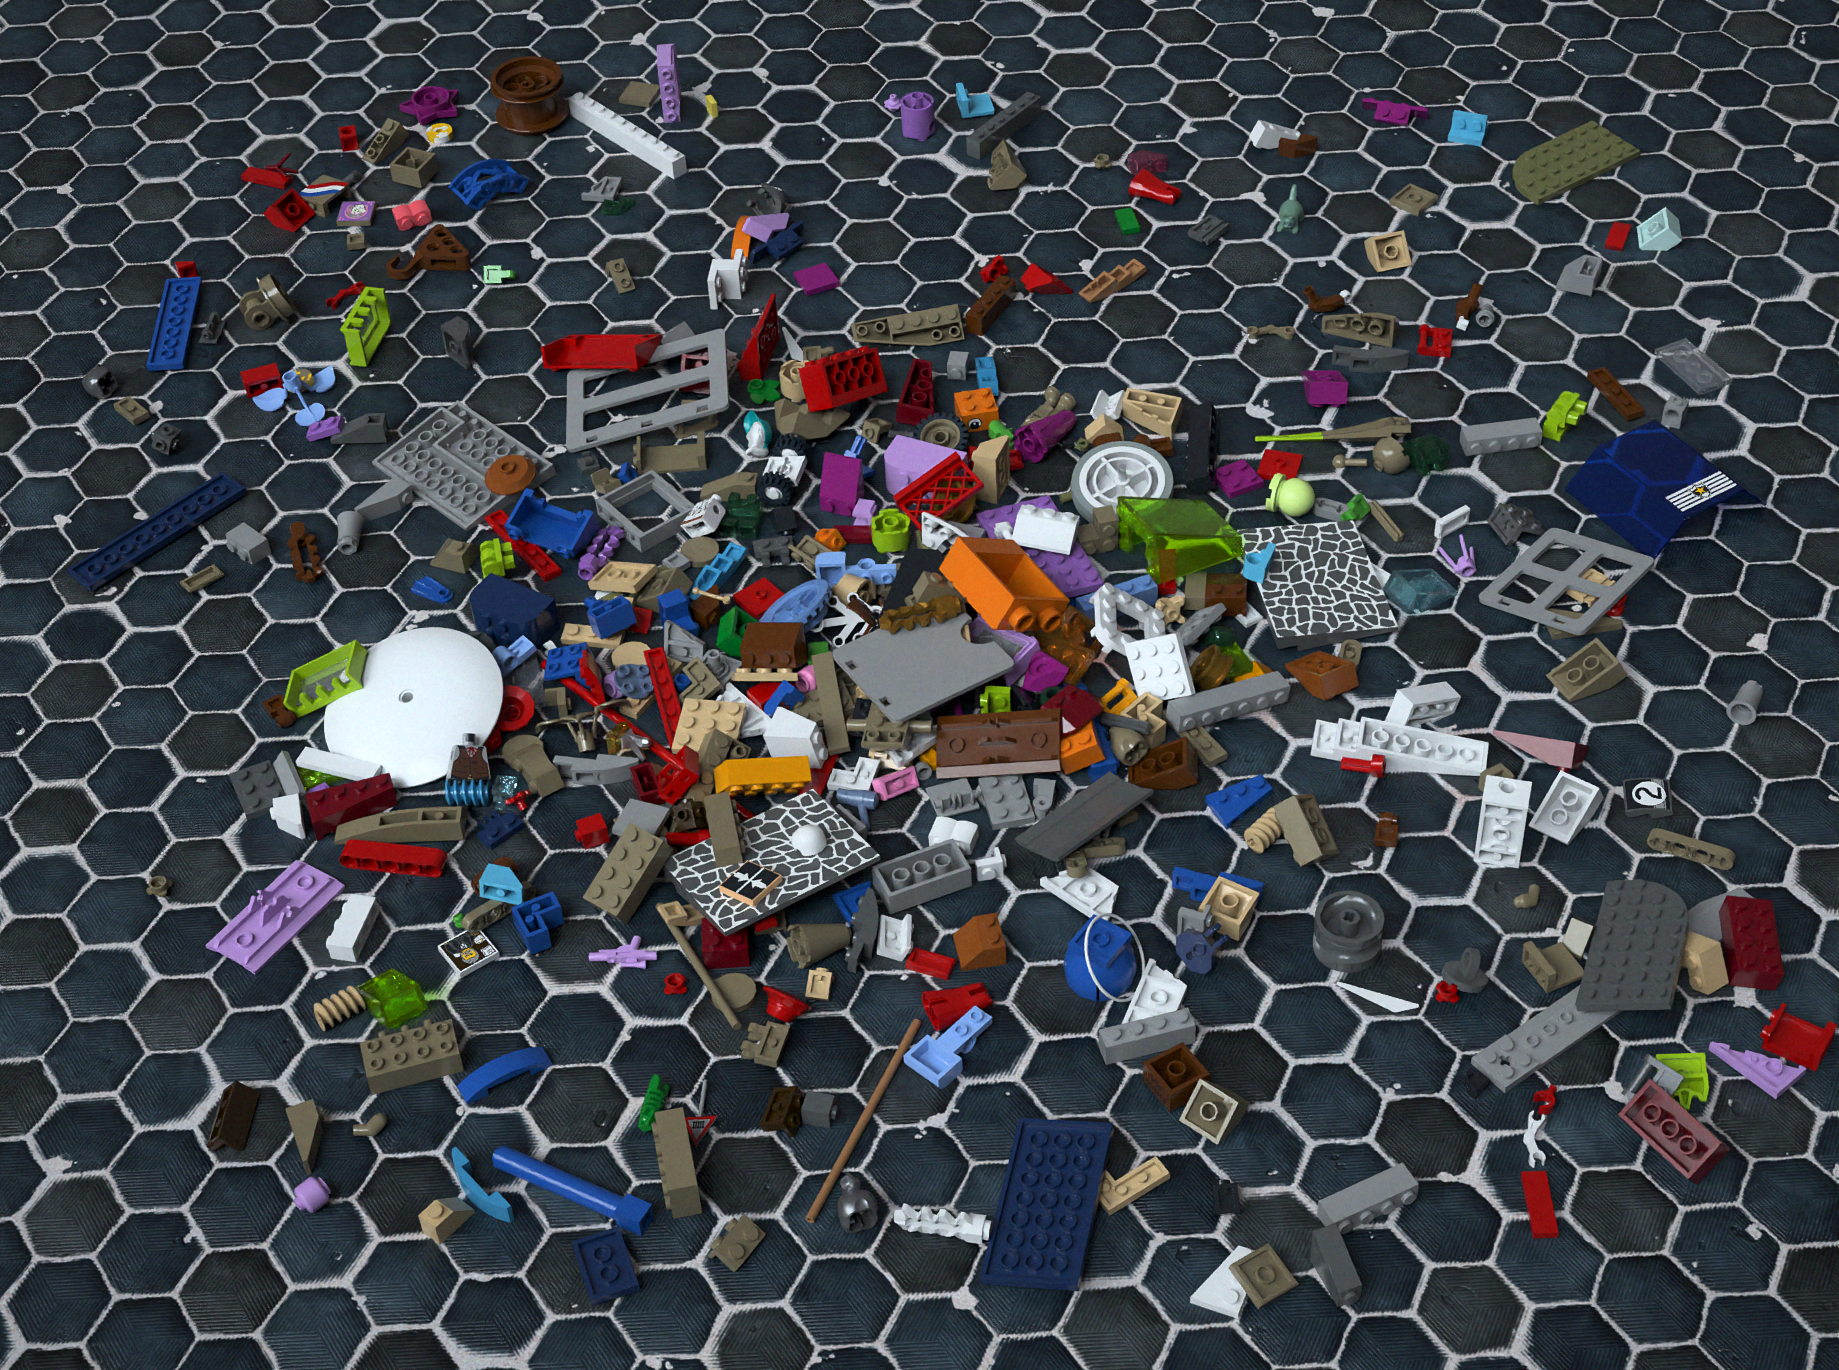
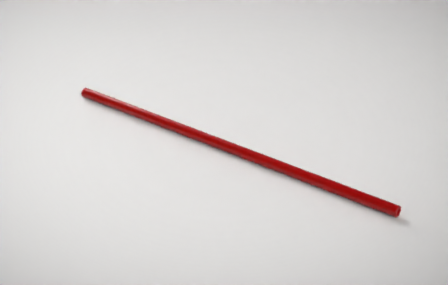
M547 659L543 660L541 663V668H543L544 670L546 667ZM568 676L557 679L593 707L603 704H597L596 696L592 697V692L572 677ZM609 707L600 711L626 732L632 729L635 735L650 738L648 749L667 763L670 762L679 769H683V763L674 758L675 755L613 708ZM735 801L737 812L735 813H738L742 820L746 821L755 817L754 814Z

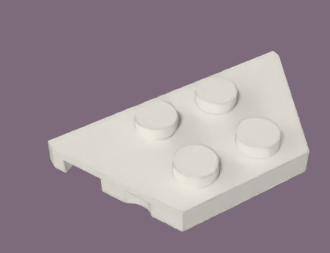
M730 682L727 683L723 695H719L716 701L746 703L747 706L739 739L764 734L771 718Z
M1088 866L1087 875L1082 878H1071L1065 870L1059 872L1057 877L1047 879L1045 876L1040 879L1042 887L1089 918L1093 914L1098 916L1103 913H1112L1119 892L1118 885ZM1109 916L1102 917L1107 921L1110 920Z
M1150 958L1122 1024L1180 1010L1187 993V985L1174 978L1173 974L1168 970L1163 971L1156 966V961Z

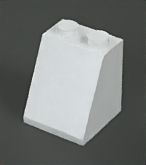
M777 707L763 735L771 757L808 756L810 768L821 769L824 761L828 758V749L825 747L822 733L819 731L817 723L783 707Z

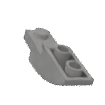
M598 754L596 760L555 755L553 765L557 767L561 777L573 778V784L603 785L630 780V767L640 765L639 758Z

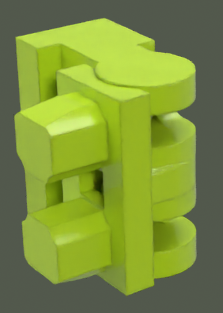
M1569 391L1561 393L1546 414L1547 419L1544 422L1542 436L1560 442L1572 425L1577 426L1581 415H1585L1588 408L1587 402L1579 400L1580 394H1573Z
M495 538L493 541H485L480 545V558L484 578L490 573L504 578L506 569L515 568L511 542L500 544L499 538Z

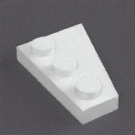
M1238 1246L1190 1297V1303L1238 1319L1248 1295L1229 1270V1266L1255 1250Z

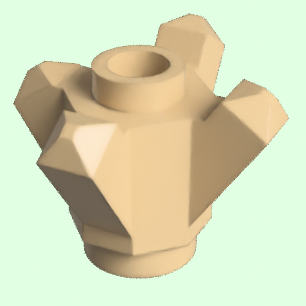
M1181 595L1172 598L1162 597L1156 601L1155 608L1163 612L1164 617L1162 619L1165 626L1173 621H1177L1182 625L1186 622L1187 618L1180 614V607L1185 602V598Z

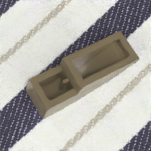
M1187 571L1185 610H1201L1205 608L1207 572Z

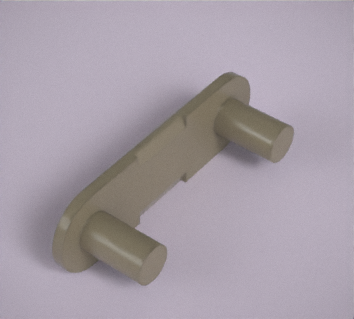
M714 414L707 415V420L691 426L684 427L683 423H678V430L674 433L675 437L684 439L696 435L697 432L716 428L719 424L718 420L714 419Z

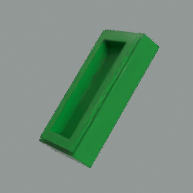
M1132 208L1115 210V217L1123 235L1140 232V226Z

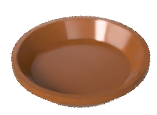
M522 455L501 457L486 471V486L491 492L498 495L519 493L534 481L536 467L531 459Z

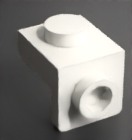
M994 847V857L975 860L978 882L1004 877L1003 867H1007L1004 854H1000L998 847Z

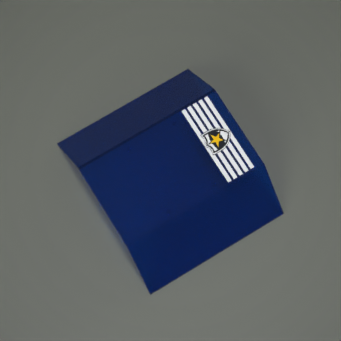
M1656 419L1599 445L1565 487V490L1609 527L1642 554L1650 556L1654 560L1687 519L1742 492L1762 505H1767L1764 500L1680 435Z

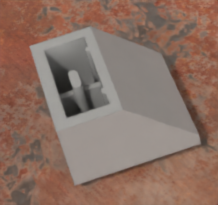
M1583 255L1565 265L1557 282L1556 289L1592 296L1600 278L1603 258Z

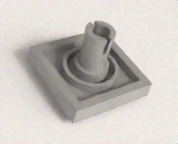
M716 649L708 650L701 658V661L723 686L718 691L722 694L726 690V684L733 682L731 681V672H736V668H742V661L720 654Z

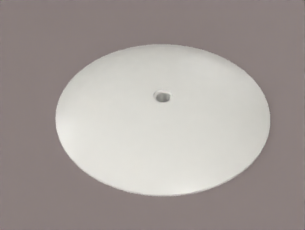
M418 628L395 634L370 647L367 650L369 654L366 655L360 680L363 688L327 704L325 711L324 732L330 753L379 764L382 768L379 775L390 773L394 789L410 788L435 781L447 775L451 749L455 745H462L464 733L475 734L476 746H482L485 743L500 715L504 693L503 680L493 655L481 642L472 636L448 628ZM344 671L340 679L347 683L351 680L345 675Z

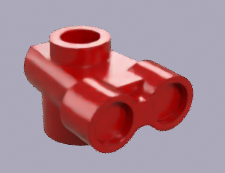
M997 255L979 274L983 282L987 283L995 281L999 275H1006L1009 273V270L1004 264L1003 257Z

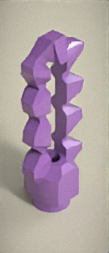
M609 526L598 531L599 536L593 539V545L586 550L587 554L580 558L578 574L582 579L591 580L601 570L602 566L608 564L606 557L613 556L612 548L619 547L618 539L625 537L624 530L619 529L618 526ZM609 534L610 540L608 541V543H605V548L601 553H599V557L597 558L596 555L598 554L599 549H601V547L603 546L604 540H607Z

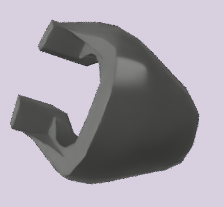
M762 183V188L758 190L759 195H765L766 206H761L756 198H751L746 203L748 207H752L757 216L783 213L788 205V199L782 189L771 186L768 183Z

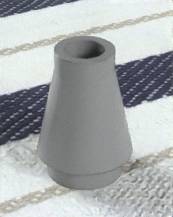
M1490 304L1483 305L1476 315V321L1480 326L1488 327L1494 322L1493 307Z

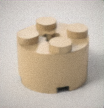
M797 359L790 360L780 368L781 392L785 397L792 399L793 402L798 403L806 399L798 368L804 367L805 362H809L808 360H803V362H797Z
M846 573L838 584L832 587L831 591L832 595L837 596L839 601L845 606L848 605L847 596L852 592L857 593L859 598L871 607L873 606L870 605L872 598L876 599V586L873 581ZM850 595L849 597L850 601L857 599L855 595ZM833 598L834 605L837 603L835 598Z

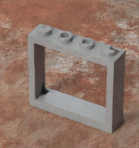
M653 470L595 500L598 515L609 525L618 526L619 529L624 530V538L641 553L684 530L680 525L695 506L694 503L686 499L684 494L679 493L672 484L666 482L662 476H659ZM653 489L680 513L643 533L621 514L617 508Z

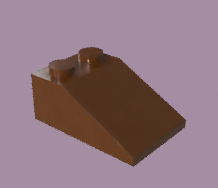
M1207 573L1205 608L1223 603L1226 610L1221 616H1237L1238 614L1246 616L1248 579L1241 573Z
M1187 736L1149 749L1147 754L1136 764L1128 766V782L1141 788L1176 790L1198 783V753Z

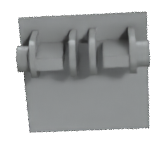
M967 778L925 788L937 817H950L980 809L976 800L977 792L971 789Z

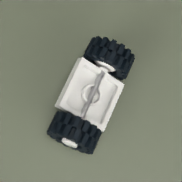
M786 433L785 436L781 435L777 439L773 449V457L769 458L756 489V493L759 495L758 498L760 500L763 499L764 504L768 502V506L774 504V507L777 508L779 505L780 507H783L784 504L787 505L794 486H798L807 464V456L810 449L808 448V443L805 444V439L800 440L801 436L795 437L793 433L789 436V433Z

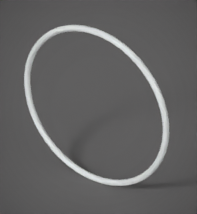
M1103 913L1091 921L1086 931L1084 950L1087 967L1092 979L1102 993L1114 1001L1128 1002L1133 999L1134 994L1126 999L1116 998L1106 992L1096 979L1088 955L1090 930L1099 918L1105 916L1121 921L1132 933L1138 945L1142 961V975L1145 971L1144 953L1136 933L1124 919L1112 913Z

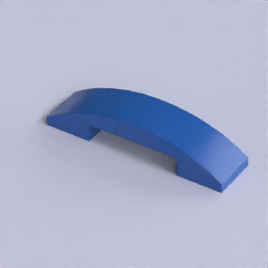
M543 1047L517 1050L481 1066L468 1075L457 1087L468 1105L489 1095L487 1089L528 1070L533 1075L552 1066V1062Z

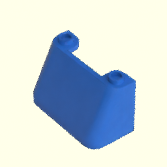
M526 488L504 525L510 538L526 541L559 553L563 558L569 559L574 558L597 535L600 525L594 512L585 509L584 512L578 511L576 514L548 504L545 498H541V500L534 496L535 491Z

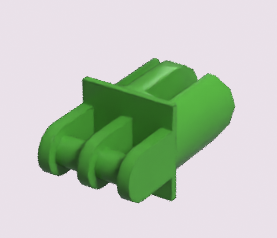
M998 420L991 421L989 424V437L995 439L1007 435L1009 436V449H1013L1012 428L1007 429Z

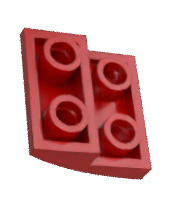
M582 650L583 658H579L581 679H585L586 686L591 685L592 697L596 696L597 704L605 703L601 671L592 655L587 650Z

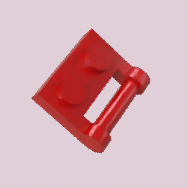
M1422 324L1419 327L1420 343L1417 347V353L1423 356L1450 357L1453 329L1431 328L1427 324ZM1428 337H1433L1432 347L1427 345Z

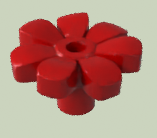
M530 790L518 792L517 796L505 800V804L510 806L517 804L520 811L527 809L528 806L525 799L531 794Z

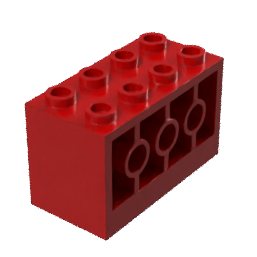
M868 345L860 347L858 350L857 348L846 350L844 353L840 352L833 354V356L819 358L816 361L805 362L804 367L798 368L809 412L834 408L888 391L877 347L870 349Z

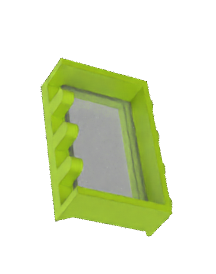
M365 287L340 328V331L344 333L351 360L350 365L367 367L392 324L384 288Z
M354 640L292 670L283 704L297 718H300L363 688L360 680L366 655L369 652L357 640Z

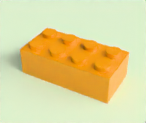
M808 756L725 760L713 770L716 794L729 791L730 797L743 793L744 796L749 797L755 796L760 792H764L765 795H775L778 791H785V794H794L799 789L805 788V785L812 781Z

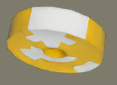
M434 124L426 131L427 138L432 143H445L453 138V130L449 124Z

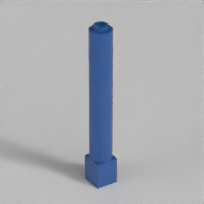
M506 1145L497 1148L493 1153L492 1161L495 1168L616 1220L617 1226L642 1237L654 1220L652 1204L630 1194H626L623 1197Z

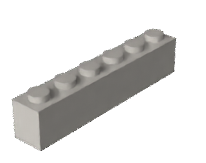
M1278 671L1170 700L1167 705L1166 718L1179 733L1288 702L1290 685Z

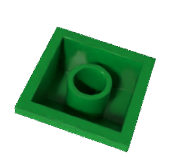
M733 607L720 618L716 646L730 656L741 657L740 646L747 624L759 621L739 607Z

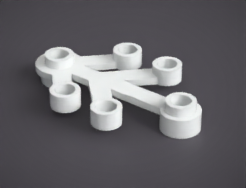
M854 592L848 594L847 596L848 603L850 602V595H855L857 599H860L858 594ZM831 595L830 598H835L837 603L830 605L828 601L827 605L837 609L845 616L822 619L819 622V627L812 628L810 631L817 633L823 627L847 624L841 633L832 640L834 647L838 648L840 646L835 644V639L841 638L842 645H844L845 639L857 623L865 621L852 610L846 609V606L839 601L837 596ZM865 603L872 613L877 612L880 615L882 610L880 606L871 607ZM867 622L859 633L854 634L852 640H855L857 635L861 636L869 625Z

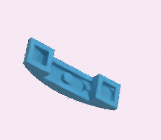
M454 1147L452 1149L453 1163L458 1181L466 1196L488 1215L502 1221L512 1222L514 1216L511 1205L498 1191L490 1196L487 1195L471 1177L473 1173L469 1160L457 1147Z

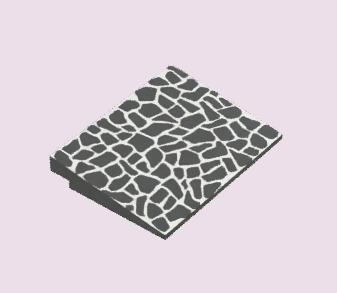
M1353 520L1237 530V542L1244 560L1248 553L1255 552L1260 554L1262 549H1266L1269 542L1276 544L1274 560L1263 584L1255 581L1252 582L1278 649L1296 646L1298 651L1344 642L1350 639L1354 640L1398 631V625Z
M811 789L740 823L743 837L741 840L744 842L746 852L742 854L743 863L717 868L712 841L709 838L669 857L663 865L665 876L675 884L677 893L726 937L880 861L881 858L837 812ZM807 824L819 826L827 840V846L823 851L811 856H803L799 850L795 851L791 843L792 834L799 827ZM747 860L782 875L783 880L754 907L721 893L719 890V885Z

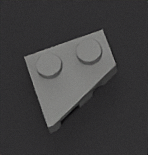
M605 176L598 183L591 186L590 192H583L581 194L582 200L614 203L622 185V178Z
M671 620L664 622V651L667 657L678 661L691 662L695 657L698 656L701 659L705 655L706 643Z

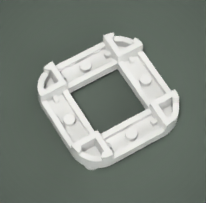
M1105 583L1090 598L1089 603L1095 606V627L1090 631L1091 637H1097L1098 641L1104 646L1101 650L1107 654L1113 649L1127 656L1124 644L1137 641L1130 635L1117 630L1116 609L1139 621V628L1144 631L1145 639L1166 635L1162 611L1158 608L1154 609L1143 600H1139L1127 592L1119 590L1110 583Z

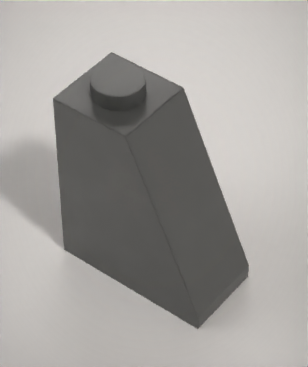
M1336 1223L1314 1230L1312 1232L1310 1253L1311 1263L1337 1307L1354 1304L1361 1298L1362 1283Z

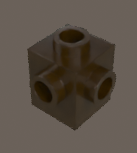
M693 798L680 801V805L673 807V818L678 832H691L708 827L705 817L706 810L702 801H693Z

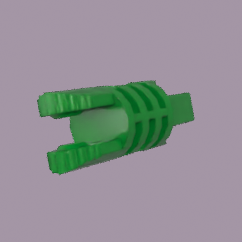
M657 1074L651 1077L640 1110L638 1128L642 1132L652 1130L651 1123L656 1122L654 1112L663 1111L670 1089L668 1083L661 1085L662 1079Z

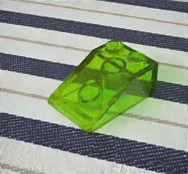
M394 968L354 987L364 1000L366 1008L387 1029L398 1027L402 1021L416 1017L428 1008L420 985Z

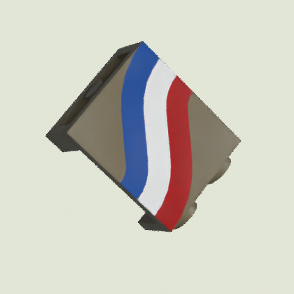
M324 174L298 193L316 212L315 215L324 218L330 215L328 203L335 197L340 195L348 199L352 198L349 183Z

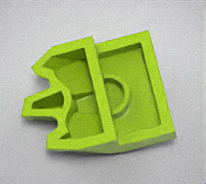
M1705 1053L1656 1054V1059L1685 1077L1673 1098L1679 1097L1680 1104L1688 1111L1692 1097L1706 1103L1709 1082Z

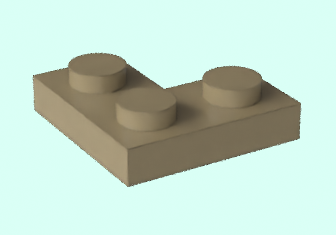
M697 656L682 668L693 684L678 695V698L683 704L685 698L708 700L723 686Z

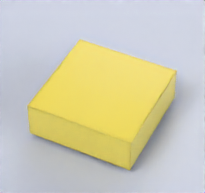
M712 95L705 96L707 111L712 118L718 117L716 100Z

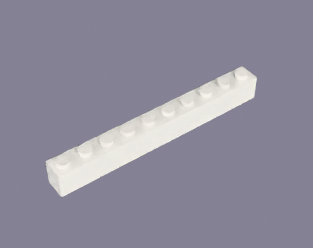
M582 92L568 98L569 111L572 117L673 179L687 173L685 155Z

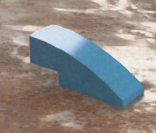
M993 356L974 358L978 388L990 387L993 396H999Z

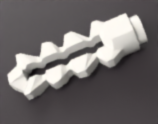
M904 1203L902 1209L895 1210L894 1222L901 1226L903 1230L929 1234L937 1233L946 1237L955 1235L957 1238L964 1239L970 1243L982 1244L983 1240L989 1241L992 1230V1221L986 1220V1215L961 1212L955 1219L946 1209H940L938 1214L935 1215L929 1207L923 1206L917 1212Z

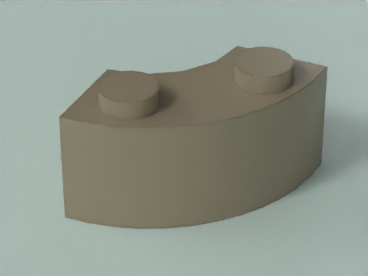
M533 743L512 754L514 758L513 766L517 772L522 773L532 794L537 793L543 798L564 787L557 767L550 762L541 745Z

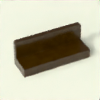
M237 1080L223 1090L207 1142V1148L215 1151L223 1144L237 1151H241L244 1148L259 1092Z

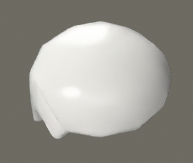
M807 824L799 827L792 834V846L795 851L799 850L803 856L815 855L823 851L827 846L825 834L819 826Z

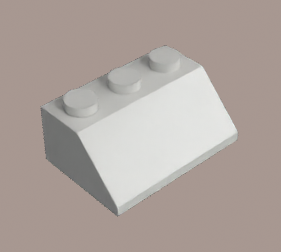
M1022 505L1017 514L1012 540L1021 546L1070 555L1077 539L1080 516L1074 515L1071 512H1057L1050 508L1042 509L1033 505Z

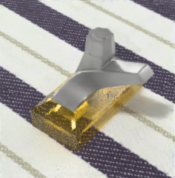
M619 722L606 734L608 755H617L623 748H630L641 762L646 759L641 747H649L650 738L635 735L632 729H630L628 722Z

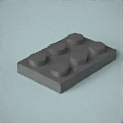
M270 760L229 774L247 821L269 814L270 808L273 807L272 798L285 796Z

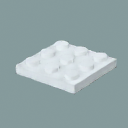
M1180 632L1124 644L1138 698L1146 691L1161 700L1189 696L1196 693Z

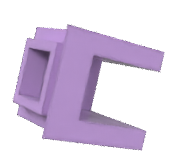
M859 498L852 513V516L857 517L853 525H871L872 517L875 518L878 515L875 501Z

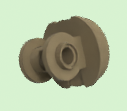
M271 273L262 279L257 277L256 281L260 289L246 293L239 302V308L244 315L248 327L253 330H264L270 327L278 316L286 323L290 322L289 317L295 314L297 309L283 286Z

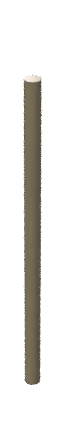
M659 902V903L656 905V909H657L658 905H662V904H664V903ZM663 918L734 1030L740 1029L741 1023L680 928L676 925L668 924Z

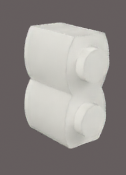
M936 817L928 836L929 846L953 838L963 855H971L979 837L978 825L969 821H956L948 817Z

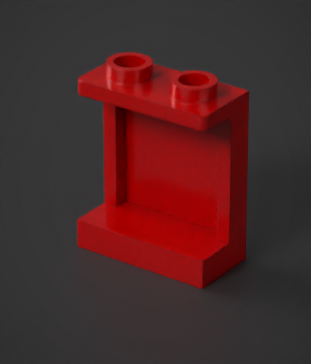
M1782 1002L1779 1010H1773L1769 1022H1771L1770 1026L1765 1025L1760 1037L1764 1040L1761 1048L1816 1072L1834 1039L1838 1025L1828 1021L1824 1029L1786 1013L1787 1004Z

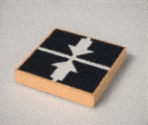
M747 860L719 885V890L721 893L754 907L783 880L782 875Z

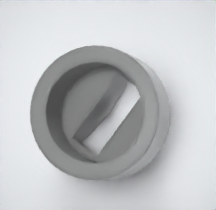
M922 761L914 766L919 780H926L932 775V769L928 763Z

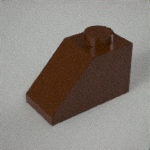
M716 584L706 591L720 596L719 588ZM701 595L688 607L693 622H697L699 626L706 630H709L720 621L721 608L720 600Z

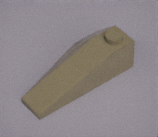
M1003 139L992 151L991 164L993 166L989 170L991 177L987 181L991 190L1016 188L1024 183L1027 176L1024 167L1008 143Z

